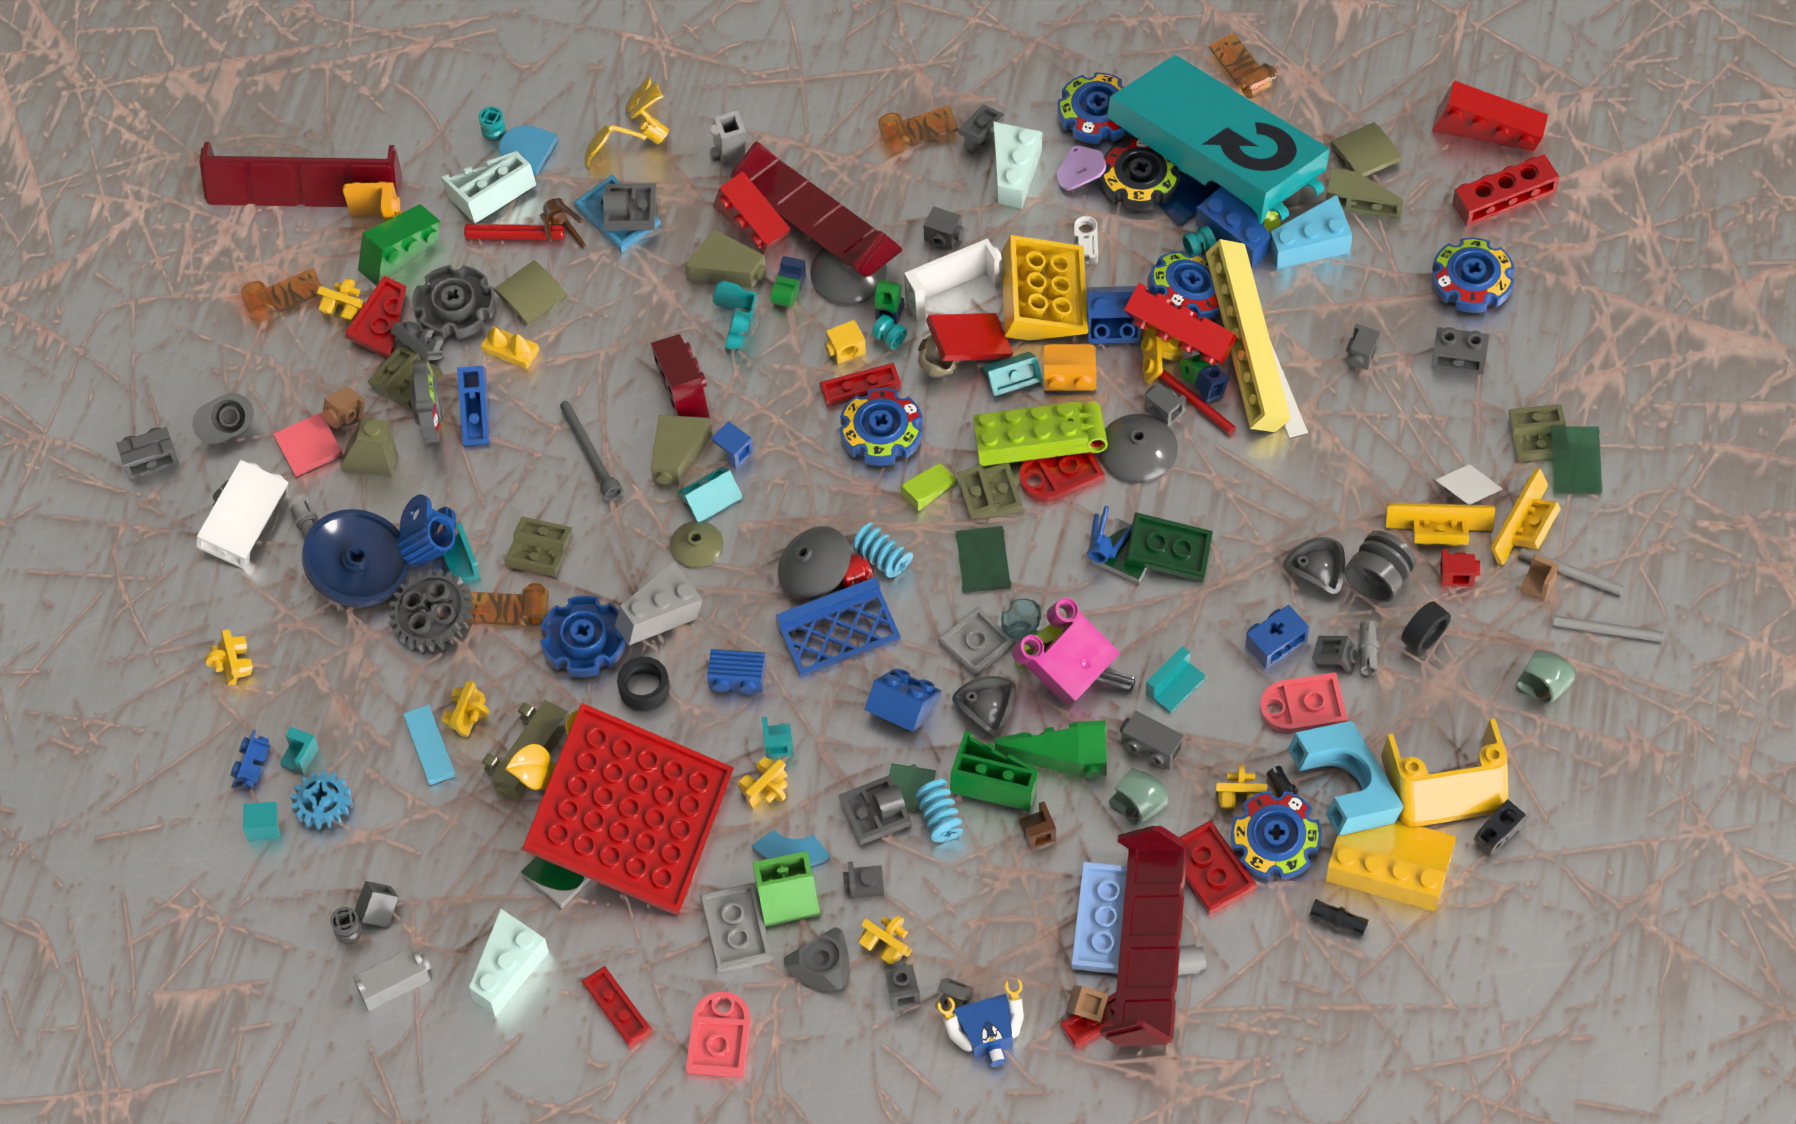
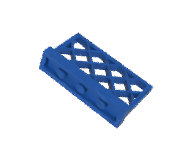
M876 577L776 614L777 628L784 638L800 677L901 639L880 591V584ZM878 600L881 608L877 616L863 611L866 603ZM849 610L857 614L853 625L838 620L841 612ZM860 616L875 621L870 632L856 627ZM825 620L832 623L827 635L813 629L817 621ZM878 622L889 626L892 635L884 638L875 635L874 631ZM836 625L850 630L845 642L831 637ZM799 629L807 632L803 643L800 644L792 641L788 632ZM853 632L868 637L863 646L856 647L849 644ZM811 634L825 640L820 651L806 646ZM828 641L842 646L839 655L832 657L823 653ZM803 651L817 656L813 665L803 668L800 661Z

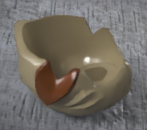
M932 335L923 339L920 343L918 363L926 374L937 378L953 374V370L957 368L959 361H942Z

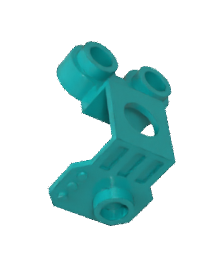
M721 281L715 287L713 303L716 306L727 309L740 308L749 311V313L736 309L734 311L725 348L735 351V348L741 349L744 334H740V332L746 333L748 331L757 293L743 290L738 284Z

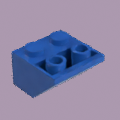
M1136 286L1087 287L1089 344L1140 343V328L1132 324L1133 320L1124 310Z
M893 669L874 680L864 710L913 732L924 724L940 697L942 690L935 688V685L928 680H918L911 677L910 673L906 670Z

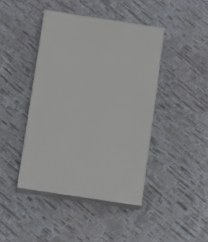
M754 882L700 894L717 974L773 961Z

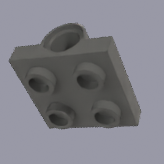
M656 183L606 184L605 192L603 193L604 231L655 230Z
M890 775L839 794V801L860 845L912 825L901 791L897 785H894Z

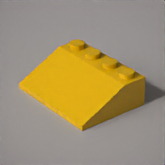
M1010 235L1001 251L1005 337L1031 341L1087 334L1088 316L1083 246Z
M1396 820L1394 824L1337 836L1328 865L1326 882L1436 912L1457 836L1421 826L1410 827L1399 820Z

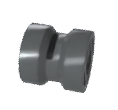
M341 907L333 912L330 924L336 939L343 944H352L360 939L362 926L356 911L349 907Z

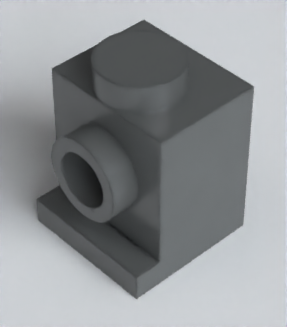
M1356 323L1353 338H1350L1346 352L1350 353L1347 360L1348 364L1356 368L1368 370L1378 349L1381 332Z
M1158 383L1156 386L1152 385L1146 391L1144 410L1168 426L1185 412L1186 397L1184 395L1178 397L1171 388H1166L1161 383Z
M902 961L891 964L889 966L890 969L885 970V980L892 1010L919 1005L920 991L913 964L906 965Z

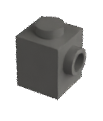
M933 206L923 225L924 240L938 247L953 249L956 241H960L964 233L961 215Z

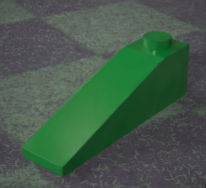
M1106 720L1068 723V729L1055 731L1053 727L1044 728V732L1038 735L1023 732L994 738L995 750L1006 756L1010 754L1026 764L1090 779L1107 776Z

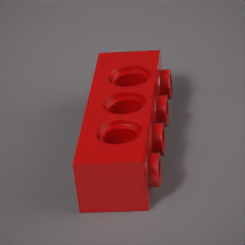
M1545 154L1531 157L1523 163L1508 166L1492 175L1488 174L1469 184L1464 183L1454 190L1452 204L1465 225L1469 226L1556 192L1559 175Z

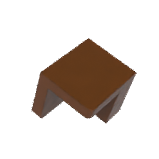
M1045 801L1039 803L1038 813L1019 819V825L1030 850L1056 841V827Z

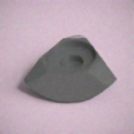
M1328 537L1313 538L1293 549L1285 558L1283 568L1321 590L1336 594L1341 590L1343 583L1345 552L1342 544L1335 539Z
M999 676L980 677L961 686L953 694L952 701L990 735L998 736L1002 733L1012 710L1016 685L1011 680Z
M837 927L832 928L785 956V967L795 978L812 988L833 991L844 987L849 974V957L842 930Z

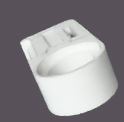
M1081 216L1074 223V243L1083 246L1084 265H1095L1098 263L1097 222L1090 216ZM1089 225L1093 229L1091 232L1083 233L1079 230V227Z

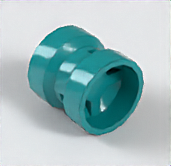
M493 106L482 109L478 116L482 136L488 141L502 139L506 133L503 112Z
M1208 226L1199 228L1196 233L1189 232L1182 236L1183 246L1188 256H1192L1193 253L1201 255V252L1208 251L1216 244L1215 237Z
M883 315L874 324L871 335L878 340H884L886 346L895 350L905 340L907 329L901 324L896 325L894 320L888 315Z

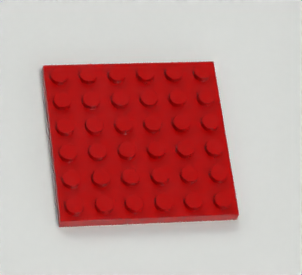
M581 703L521 850L674 915H678L734 767Z

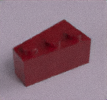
M680 334L652 342L651 347L655 364L664 387L668 389L672 399H670L672 407L676 408L677 416L710 418L703 389L707 387L706 378L703 371L700 372L697 358L693 357L689 342L684 343Z

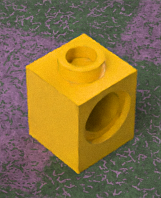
M855 320L826 331L827 341L824 342V346L829 357L833 356L837 364L866 354L865 338Z

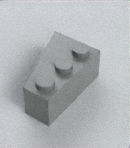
M673 561L620 605L615 627L627 644L631 645L696 620L702 598L676 562Z

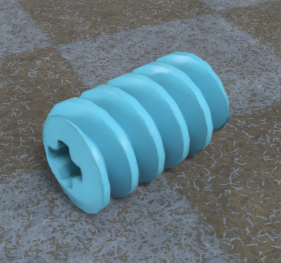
M867 523L857 533L853 542V550L861 553L863 558L869 559L872 565H877V569L885 572V575L889 578L899 575L910 564L913 553L907 552L903 555L905 552L904 546H899L896 549V540L893 539L888 542L890 536L887 533L880 536L882 529L877 527L872 530L874 523Z
M946 779L928 782L915 794V798L919 802V809L924 812L923 819L927 822L926 827L931 832L930 838L934 842H947L964 832L963 829L956 828L962 824V819H953L958 814V809H949V807L954 805V799H945L951 794L950 789H941L947 785Z

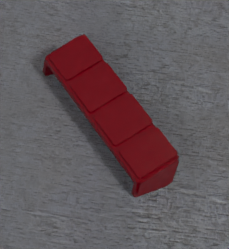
M758 141L752 144L730 174L732 179L743 171L779 215L865 278L867 276L870 277L902 252V248L884 232L876 230L778 159Z
M204 142L199 160L204 199L207 200L209 205L246 206L248 204H255L256 206H297L300 204L306 207H347L343 186L355 182H393L396 195L400 197L402 171L395 145H389L387 159L214 156L211 143Z
M1149 826L1120 834L1117 839L1118 843L1129 850L1113 1025L1103 1027L1100 1031L1101 1036L1117 1046L1167 1045L1173 1041L1176 1009L1174 998L1178 983L1179 940L1181 939L1183 888L1185 887L1188 849L1186 844L1183 843V839L1163 826Z

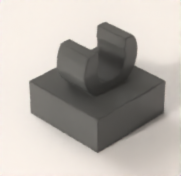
M950 978L942 979L937 991L945 994L940 997L939 1002L941 1006H945L947 996L955 1000V1008L963 1005V1001L970 999L974 988Z

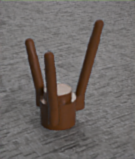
M561 198L548 200L543 206L544 213L540 214L544 223L547 241H552L549 221L556 225L564 223L581 247L585 248V242L568 221L567 214L580 224L583 223V219L565 205Z

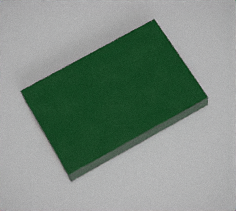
M1135 512L1124 563L1203 582L1213 531Z

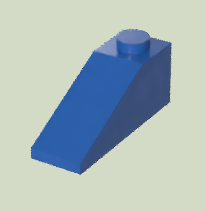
M483 365L457 367L463 446L489 444V404L486 367Z

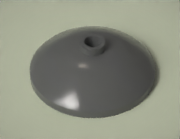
M823 248L812 261L810 270L811 281L815 290L824 299L840 305H856L866 302L875 296L879 280H886L887 266L885 264L870 277L867 276L865 278L830 251Z
M1130 414L1114 420L1105 428L1108 446L1103 452L1099 453V457L1103 466L1114 477L1130 483H1148L1161 478L1173 467L1177 458V439L1171 428L1160 419L1146 414Z
M828 526L813 527L800 533L787 545L781 555L778 565V579L781 587L790 596L799 600L817 599L832 591L841 582L850 564L851 550L847 539L838 530Z

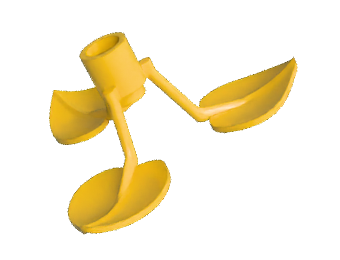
M649 76L632 93L625 107L627 112L633 109L631 118L634 119L640 113L645 117L639 125V129L642 130L641 133L614 125L603 126L587 146L585 152V165L589 167L590 160L606 142L612 131L636 136L643 141L647 137L657 145L664 140L669 128L645 111L652 103L663 98L659 85L656 82L651 84Z
M578 710L572 712L566 720L565 729L567 736ZM530 744L514 754L505 770L516 776L530 789L536 791L546 790L557 762L549 765V752L538 744Z

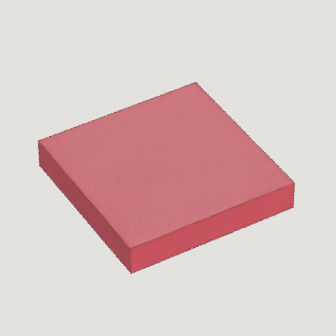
M321 412L273 434L295 477L343 456L342 450L326 421L322 418Z

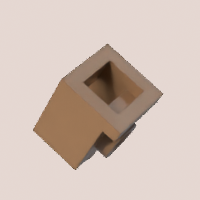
M346 386L324 398L322 418L335 429L352 422L354 419L360 421L363 418L365 399Z

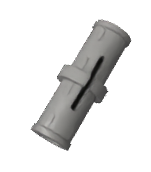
M1369 620V630L1366 621L1360 623L1361 642L1358 644V652L1361 654L1360 672L1363 675H1369V667L1371 668V675L1378 672L1377 654L1380 651V646L1377 642V623Z

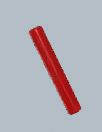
M466 224L464 227L466 239L547 240L544 225ZM550 225L552 240L564 239V226Z

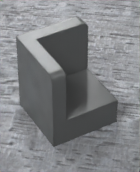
M365 881L355 911L361 922L387 927L399 897L389 885Z

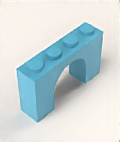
M1352 721L1295 733L1287 750L1299 771L1321 766H1337L1355 776L1362 787V791L1334 797L1326 812V816L1338 836L1386 826L1396 822L1404 806L1389 783L1388 777L1378 765L1374 754L1370 752L1361 733L1356 729Z

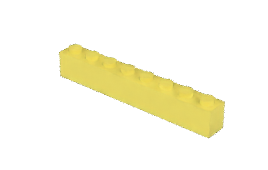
M1220 239L1206 252V257L1224 328L1237 336V340L1231 349V355L1250 429L1277 432L1290 420V415L1246 247L1242 243Z

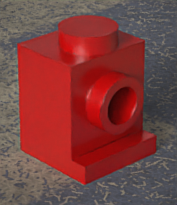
M1442 549L1440 558L1441 586H1474L1475 576H1480V560H1475V554H1466L1464 552L1448 554V549Z

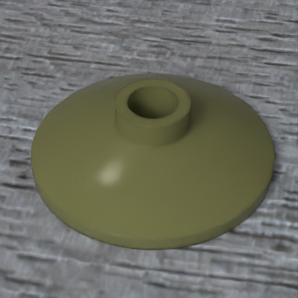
M692 521L683 524L673 533L670 549L675 560L681 565L689 568H702L712 564L719 558L723 550V538L720 531L714 525L704 521ZM696 538L700 539V540L697 541V542L692 541L693 539H696Z

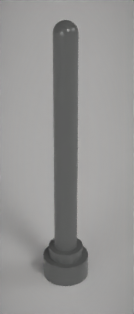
M563 401L560 404V408L601 481V494L606 501H613L623 494L620 482L610 477L571 404L568 401Z

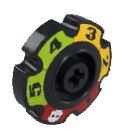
M1138 138L1128 139L1126 146L1116 144L1104 156L1106 170L1101 175L1102 189L1111 201H1123L1124 208L1135 211L1152 210L1155 203H1162L1163 205L1168 203L1176 195L1180 187L1181 171L1178 170V167Z

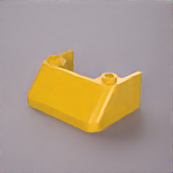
M1495 718L1489 720L1482 738L1484 747L1478 755L1480 766L1428 774L1425 764L1416 757L1400 758L1394 735L1388 734L1381 758L1389 783L1404 806L1399 814L1402 823L1410 827H1418L1493 815L1508 799L1507 754Z

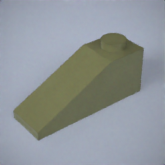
M1331 168L1326 200L1337 195L1343 210L1401 219L1402 198L1358 172Z

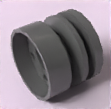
M1372 531L1360 545L1359 552L1354 554L1346 565L1344 574L1347 581L1360 594L1373 601L1385 603L1390 602L1402 587V582L1408 578L1409 573L1416 566L1417 560L1410 547L1398 537L1383 531Z

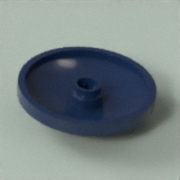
M346 509L330 513L319 519L306 535L301 555L305 575L320 594L336 603L352 607H366L382 603L391 598L394 592L401 588L400 584L404 583L408 573L409 564L405 559H402L403 556L399 553L397 546L400 531L385 518L369 511Z

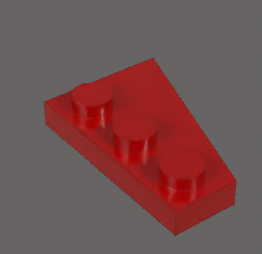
M384 275L346 330L345 338L388 359L392 354L396 338L391 333L394 324L400 321L407 292L406 286Z

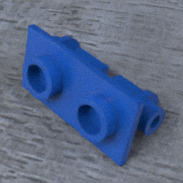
M253 730L249 738L244 737L240 745L239 752L243 753L240 762L235 761L230 776L234 777L231 786L233 788L237 782L242 783V787L249 790L257 785L262 767L253 764V761L263 764L270 745L268 738L260 736L257 739L254 737L256 730Z

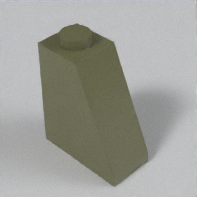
M713 229L685 264L687 279L692 282L717 284L721 281L738 284L740 287L752 288L758 280H762L767 271L765 255Z
M658 416L651 463L653 482L663 485L679 484L712 437L711 418Z
M362 418L346 445L340 469L392 476L398 454L389 422Z

